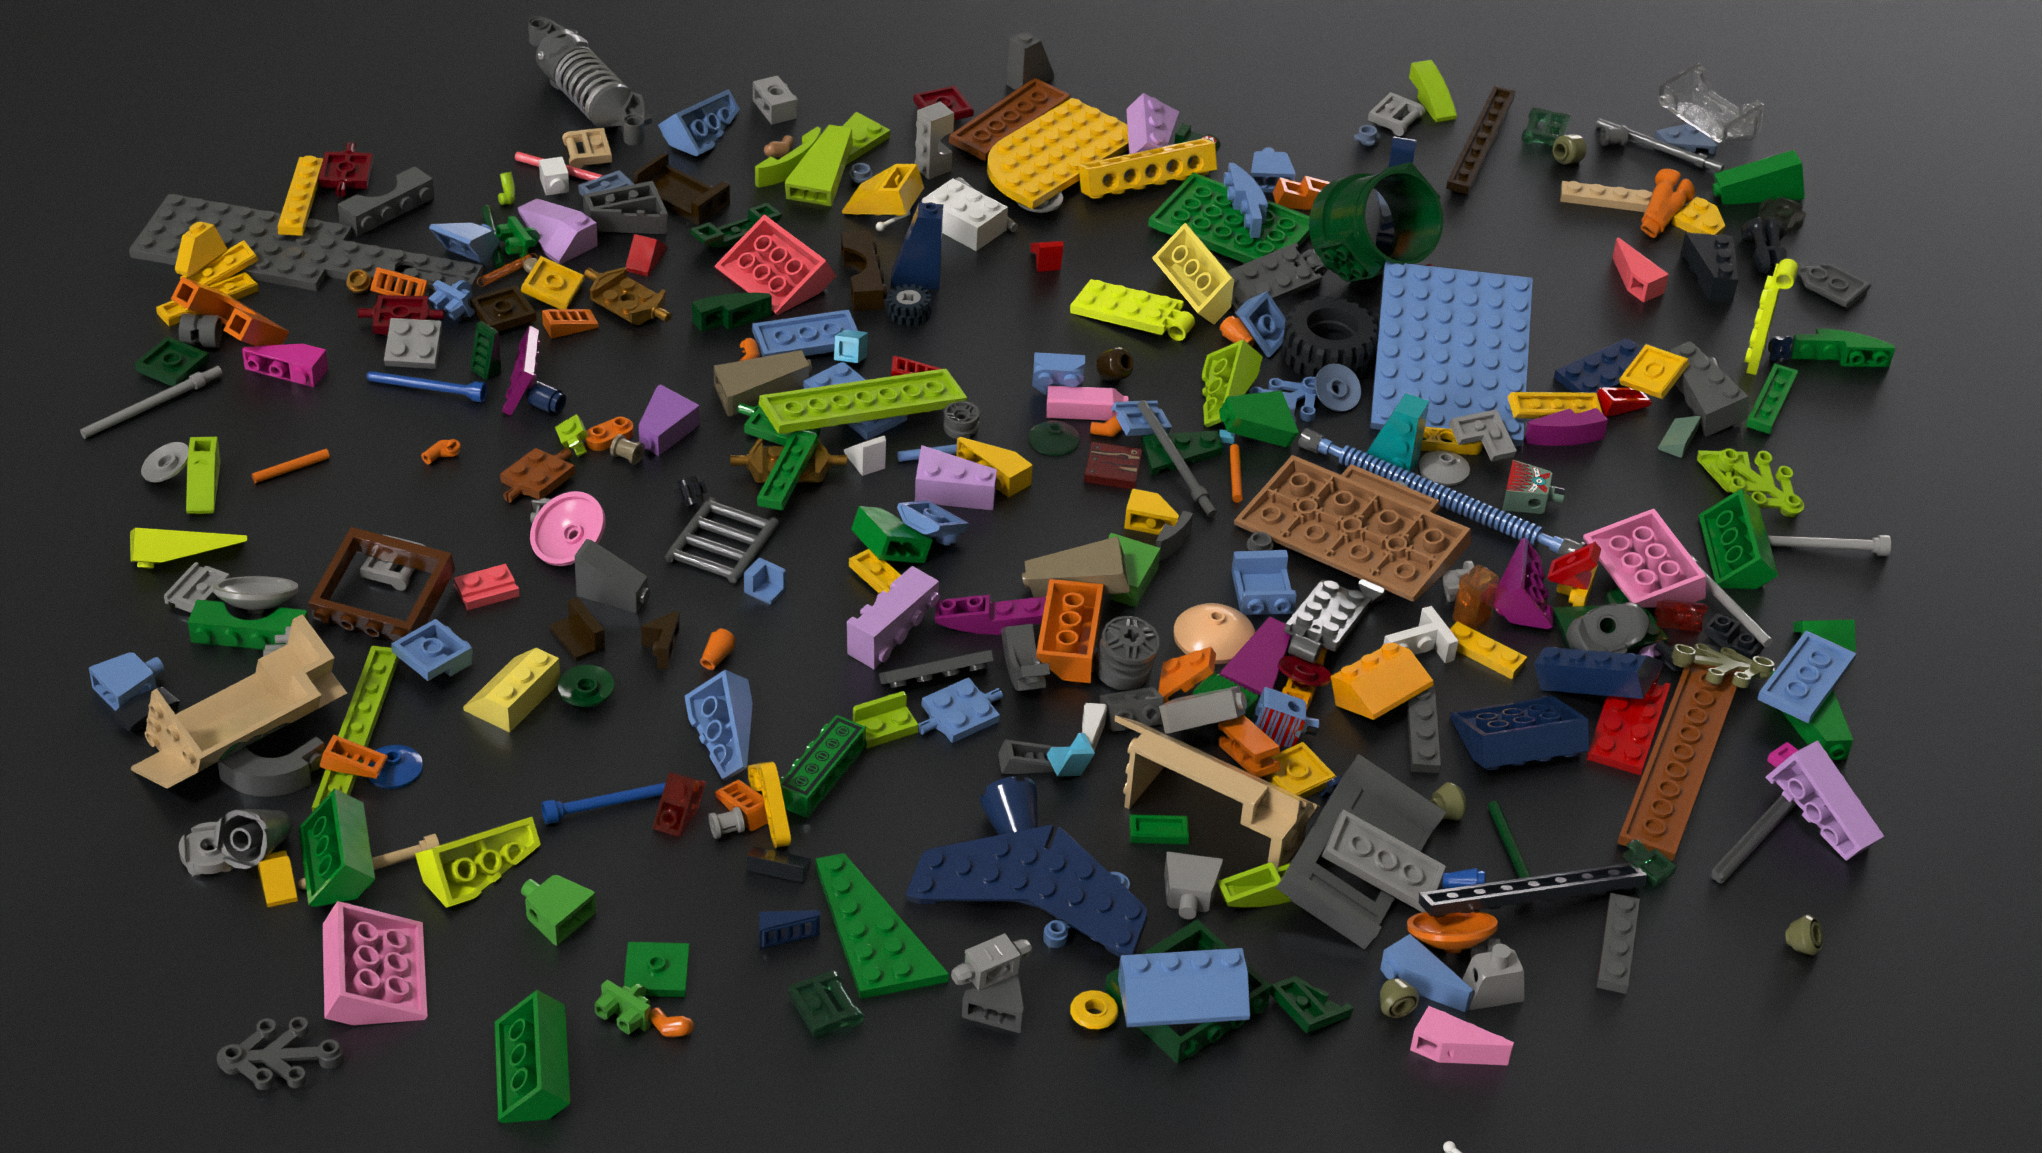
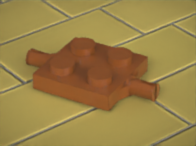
M534 448L500 474L501 483L511 487L510 490L503 494L504 499L507 502L509 501V503L519 495L532 496L538 500L543 499L575 475V465L566 462L567 459L572 457L570 449L564 448L557 455H551Z

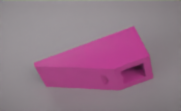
M307 344L253 346L242 349L246 370L315 387L328 370L326 349Z

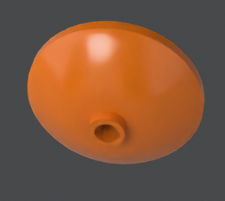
M1476 910L1471 913H1450L1444 917L1430 916L1425 911L1415 914L1407 920V930L1413 937L1431 947L1444 949V952L1451 954L1460 953L1462 949L1471 948L1489 939L1498 929V921L1494 916Z

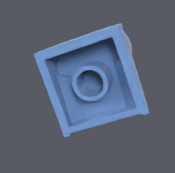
M1035 352L1032 386L1044 395H1047L1048 385L1083 387L1085 355Z
M928 500L903 502L897 506L904 524L926 536L935 538L938 543L949 546L951 543H956L959 535L965 533L969 525L968 522Z

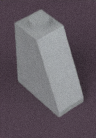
M1240 686L1175 698L1160 705L1165 734L1237 718L1246 713V696L1241 692Z

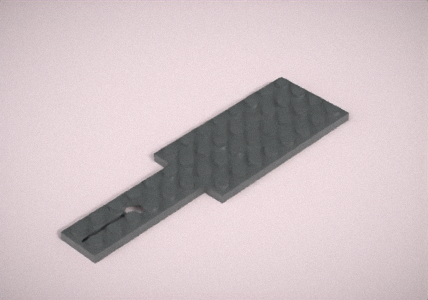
M178 194L167 195L129 249L130 257L176 265L182 235L189 231L191 225L197 222H205L215 225L227 249L243 240L249 245L259 261L233 276L246 272L253 280L317 291L325 277L347 280L348 274L351 271L361 269L366 271L373 281L377 267L397 272L395 269L398 266L409 265L413 268H408L401 274L429 281L425 295L432 296L436 292L433 283L437 280L449 286L464 280L471 284L473 292L477 285V280L479 281L483 274V265L349 241L353 234L352 226L308 218L303 236L279 235L278 223L281 213L208 201L201 198H191ZM394 279L392 289H395L397 279ZM407 281L404 282L402 291H405ZM414 283L413 289H412V292H413V293L416 292V288H417V285H418V284H415V283Z

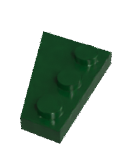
M1218 431L1168 434L1185 462L1197 463L1222 455L1223 447ZM1155 434L1142 435V446L1151 476L1159 474V470L1168 467L1171 470L1177 469Z

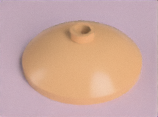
M1218 603L1200 604L1185 610L1177 618L1173 631L1177 646L1185 654L1212 647L1216 653L1215 664L1229 663L1255 633L1253 624L1243 613L1235 608Z

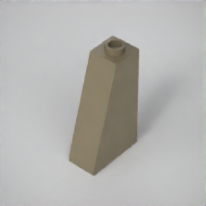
M802 350L715 365L714 386L727 416H734L739 414L737 409L741 402L754 407L759 405L760 395L803 388V381L812 374V365L809 359L806 360Z
M1118 536L1025 561L1026 572L1022 573L1024 586L1026 589H1031L1034 598L1046 597L1049 579L1104 584L1103 594L1130 592L1126 558Z

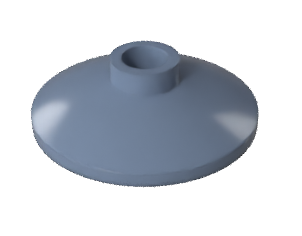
M1328 364L1319 370L1314 383L1315 391L1319 400L1327 408L1337 412H1345L1357 405L1361 396V386L1352 370L1341 364Z

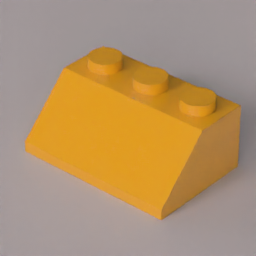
M1396 643L1382 645L1380 649L1371 654L1364 655L1359 661L1343 667L1341 671L1331 676L1335 705L1372 720L1434 685L1433 679L1412 651Z

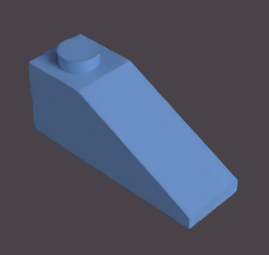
M1411 934L1384 950L1380 970L1386 978L1404 979L1417 988L1422 997L1463 1012L1469 1010L1473 989Z

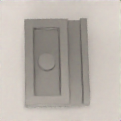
M195 562L164 594L165 604L173 603L177 608L191 613L196 600L213 601L217 597L213 593V584L230 578L228 573L209 566L200 567L199 563Z

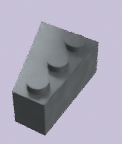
M653 181L583 194V213L597 223V232L667 234L668 214Z

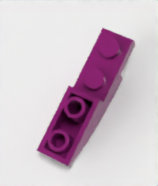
M990 595L939 600L935 608V622L964 632L1001 635V629L1004 627L1041 624L1046 597L991 602Z

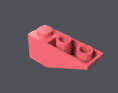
M1617 238L1612 258L1627 291L1643 303L1664 294L1669 274L1622 239Z

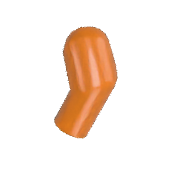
M746 338L740 343V348L744 347L742 352L745 355L739 361L760 358L761 354L758 343L754 339Z
M1115 415L1105 423L1092 422L1090 434L1114 437L1123 429L1116 418L1117 415Z
M456 439L440 440L421 454L422 460L426 464H430L438 457H454L459 454L461 444Z
M654 1008L648 1015V1019L660 1033L668 1038L688 1035L694 1029V1023L690 1018L684 1016L667 1017L660 1008Z

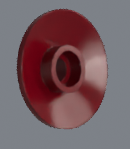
M1285 656L1279 659L1278 668L1280 671L1292 679L1293 684L1300 688L1325 686L1331 682V673L1316 662L1313 664L1295 656Z

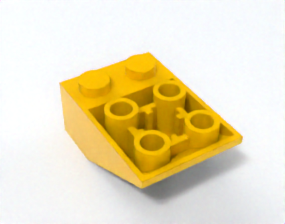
M895 164L861 183L843 208L842 213L853 215L874 214L876 216L907 215L924 189L918 165Z

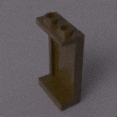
M665 152L634 172V184L653 181L664 207L697 225H700L730 204V184L721 181L716 186L711 187L670 166L669 155Z

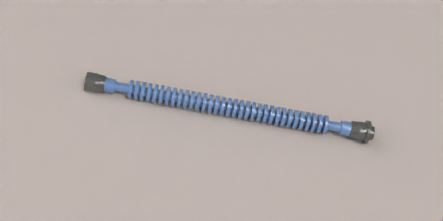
M1305 428L1300 435L1298 446L1316 454L1322 453L1327 456L1329 454L1339 458V464L1346 467L1352 464L1393 482L1400 480L1410 489L1439 500L1440 507L1451 510L1478 523L1482 522V525H1488L1489 528L1494 527V530H1500L1501 533H1506L1508 536L1512 535L1515 539L1521 540L1526 538L1534 547L1538 543L1549 547L1550 551L1559 554V557L1587 545L1585 542L1579 543L1569 538L1562 539L1558 536L1553 538L1544 534L1543 527L1541 526L1537 527L1536 524H1531V522L1525 521L1522 518L1519 519L1517 516H1513L1503 510L1500 512L1498 508L1494 509L1491 505L1482 504V501H1476V499L1470 498L1467 495L1464 496L1463 493H1458L1456 490L1452 491L1451 488H1446L1444 485L1440 486L1439 483H1434L1432 480L1428 481L1425 477L1422 478L1420 475L1411 473L1401 467L1399 468L1392 463H1387L1380 458H1375V456L1369 455L1366 452L1363 453V451L1352 448L1349 445H1346L1344 448L1334 445L1333 441L1324 438V435L1309 428Z

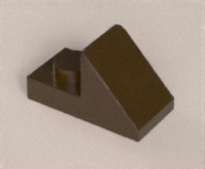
M678 611L668 613L641 627V644L644 647L653 648V656L657 657V668H669L680 634V612Z

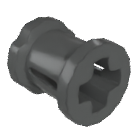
M1622 125L1620 128L1602 126L1600 132L1602 146H1607L1608 144L1625 146L1628 141L1627 126Z

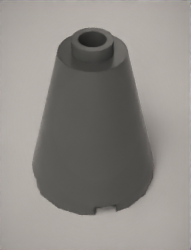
M232 810L217 823L214 831L216 848L222 851L225 856L223 858L224 861L235 868L248 869L257 866L260 861H263L290 834L291 821L288 815L280 810Z

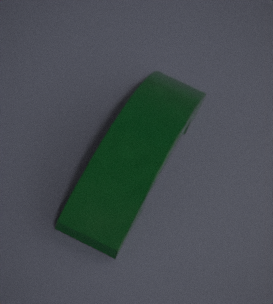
M767 202L748 209V217L717 228L709 222L691 228L690 233L704 245L710 247L734 246L763 215L777 223L782 218V214Z

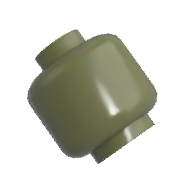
M1577 134L1558 137L1552 148L1555 159L1563 165L1579 163L1584 159L1587 152L1584 139Z

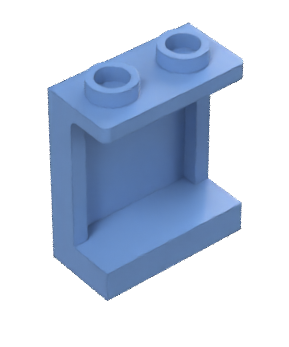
M1287 550L1234 552L1231 572L1241 613L1244 615L1294 614L1297 594L1295 590H1291L1287 573Z

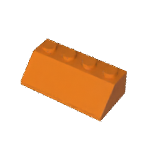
M1049 579L1036 658L1043 664L1049 663V669L1064 681L1091 683L1103 608L1104 584Z

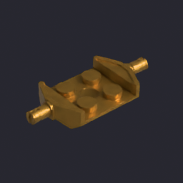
M624 267L607 271L603 274L596 272L592 268L585 270L584 276L594 281L590 288V300L637 325L655 317L666 323L671 320L672 314L664 310L666 290L662 289L658 294L627 277V269Z
M758 439L747 456L730 455V466L747 465V470H750L755 482L765 483L785 446L762 447V439ZM818 439V445L797 483L822 482L827 471L831 470V465L847 466V455L828 454L827 449Z

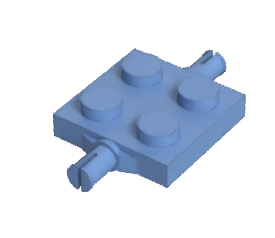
M966 678L923 697L921 706L929 714L930 719L918 723V731L923 735L930 730L938 729L946 735L951 743L963 739L999 722L1000 714L991 703L1003 699V693L999 688H996L985 694L976 687L970 678Z

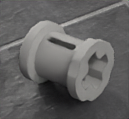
M734 807L732 811L718 815L709 813V824L715 839L720 838L722 834L745 831L744 819L739 807Z

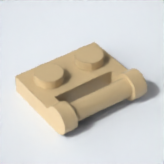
M604 128L564 133L562 139L564 145L568 148L570 166L581 169L583 165H600L612 162V154ZM577 142L583 143L585 153H578Z

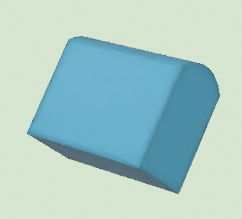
M1220 430L1219 437L1221 443L1234 444L1235 434L1227 432V430Z

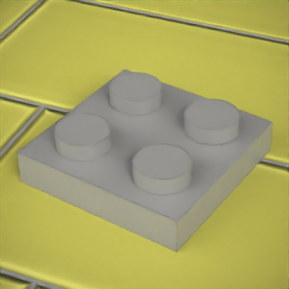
M391 318L384 357L385 366L436 369L442 322Z

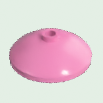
M574 491L556 496L541 508L532 523L530 542L533 551L542 561L550 565L566 566L574 564L575 554L586 539H590L597 544L601 540L605 529L604 510L594 497L584 492Z

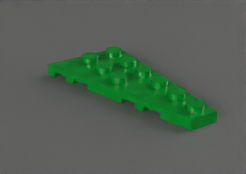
M845 853L816 858L815 867L860 999L949 982V973Z

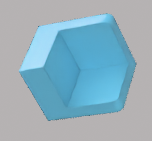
M843 330L835 335L834 360L859 363L867 357L868 332Z
M1078 733L1070 747H1051L1046 755L1057 777L1081 776L1095 752L1086 734Z

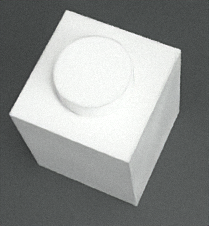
M563 157L539 160L540 181L545 195L569 192L568 171Z

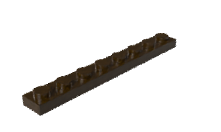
M1498 86L1493 87L1451 172L1446 189L1457 193L1469 194L1515 98L1516 91Z

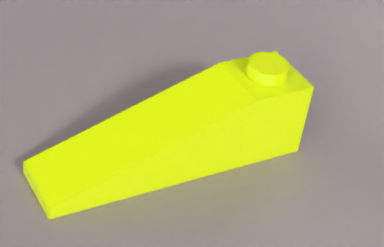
M134 528L130 531L131 562H137V567L154 568V564L244 543L247 541V535Z

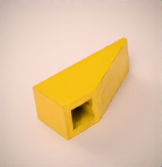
M963 437L957 438L956 456L997 469L996 490H999L1008 498L1032 484L1033 465L1018 453Z

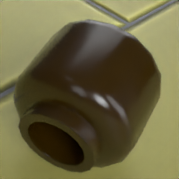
M1117 347L1103 351L1097 358L1096 367L1102 379L1107 382H1115L1126 379L1131 375L1134 361L1126 349Z

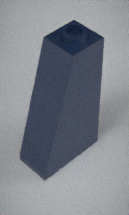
M932 202L918 204L893 265L890 287H903L905 284L911 287L914 284L916 288L922 286L923 289L939 290L944 204Z

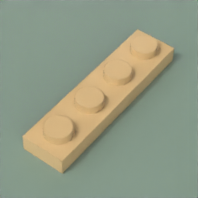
M1562 181L1560 202L1645 212L1652 192L1626 189L1624 187H1608L1600 184H1584L1576 181Z

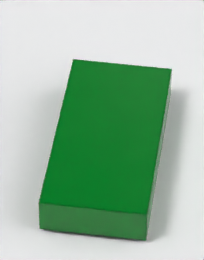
M1130 815L1129 817L1130 843L1188 844L1189 842L1188 816Z

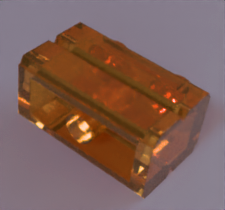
M1476 565L1469 573L1467 572L1460 578L1453 612L1454 621H1458L1476 630L1491 617L1499 580L1498 575L1481 565Z

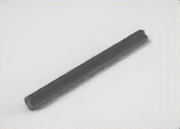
M1781 795L1712 869L1711 878L1718 883L1725 882L1796 805L1795 801L1789 802Z

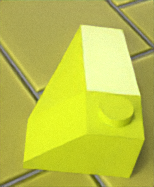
M529 817L417 852L415 856L423 882L447 908L476 898L482 893L483 889L502 877L503 873L513 865H517L538 848L541 843L533 817Z

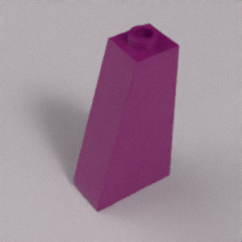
M1269 617L1220 672L1221 677L1224 676L1231 682L1234 681L1235 684H1239L1240 687L1243 686L1244 689H1248L1249 692L1252 691L1259 696V699L1264 687L1276 690L1282 673L1278 668V662L1280 658L1288 656L1292 635L1284 632L1286 624Z

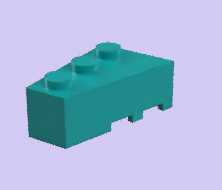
M1405 393L1366 453L1412 473L1420 458L1429 401Z

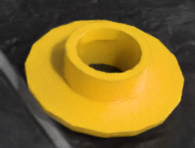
M1089 990L1082 992L1073 999L1070 1005V1013L1073 1019L1080 1026L1088 1029L1109 1027L1118 1017L1119 1008L1115 999L1102 991ZM1098 1009L1101 1011V1013L1092 1014L1089 1013L1087 1010Z

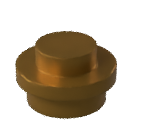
M361 269L351 271L346 281L348 289L353 293L367 291L372 283L370 275Z

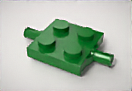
M742 402L739 404L737 412L750 416L744 424V433L782 446L786 445L792 432L778 434L760 405L752 407ZM815 428L813 430H801L798 432L815 434L819 437L821 430L820 428Z

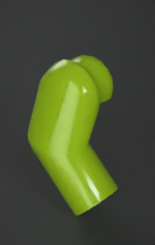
M505 172L500 174L504 193H499L498 201L503 206L506 204L511 205L515 201V185L512 172Z

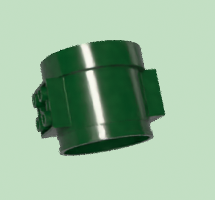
M1412 162L1387 167L1381 173L1375 175L1359 173L1335 179L1319 192L1311 208L1309 232L1313 248L1322 263L1346 282L1369 279L1384 274L1385 262L1401 265L1405 263L1416 264L1427 258L1434 251L1441 238L1443 230V211L1439 200L1441 197ZM1373 188L1386 201L1393 219L1394 236L1388 256L1376 247L1366 225V205Z

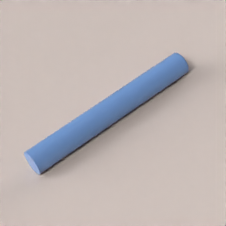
M957 444L930 447L951 455H956ZM921 449L897 452L898 462L918 460Z

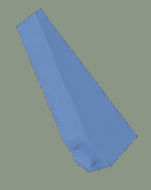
M728 89L672 115L658 124L670 146L698 156L714 147L715 141L724 133L723 130L731 123L740 108Z
M724 670L685 695V702L691 725L697 728L700 734L699 739L709 749L710 758L721 778L727 781L747 768L753 702L748 679Z

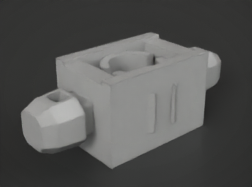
M1004 933L965 950V963L956 966L952 970L951 977L956 985L973 982L977 990L980 991L1017 975L1020 961L1030 956L1032 946L1028 940L1024 939L1011 942Z

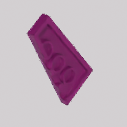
M529 326L518 346L514 370L510 377L511 385L505 397L507 401L502 408V412L510 416L526 388L531 389L537 377L534 373L538 366L536 360L539 352L537 350L541 341L538 340L539 330L532 326Z

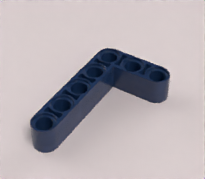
M1393 136L1388 167L1408 162L1413 163L1416 140ZM1380 215L1376 247L1380 251L1390 252L1394 236L1393 221L1382 224Z

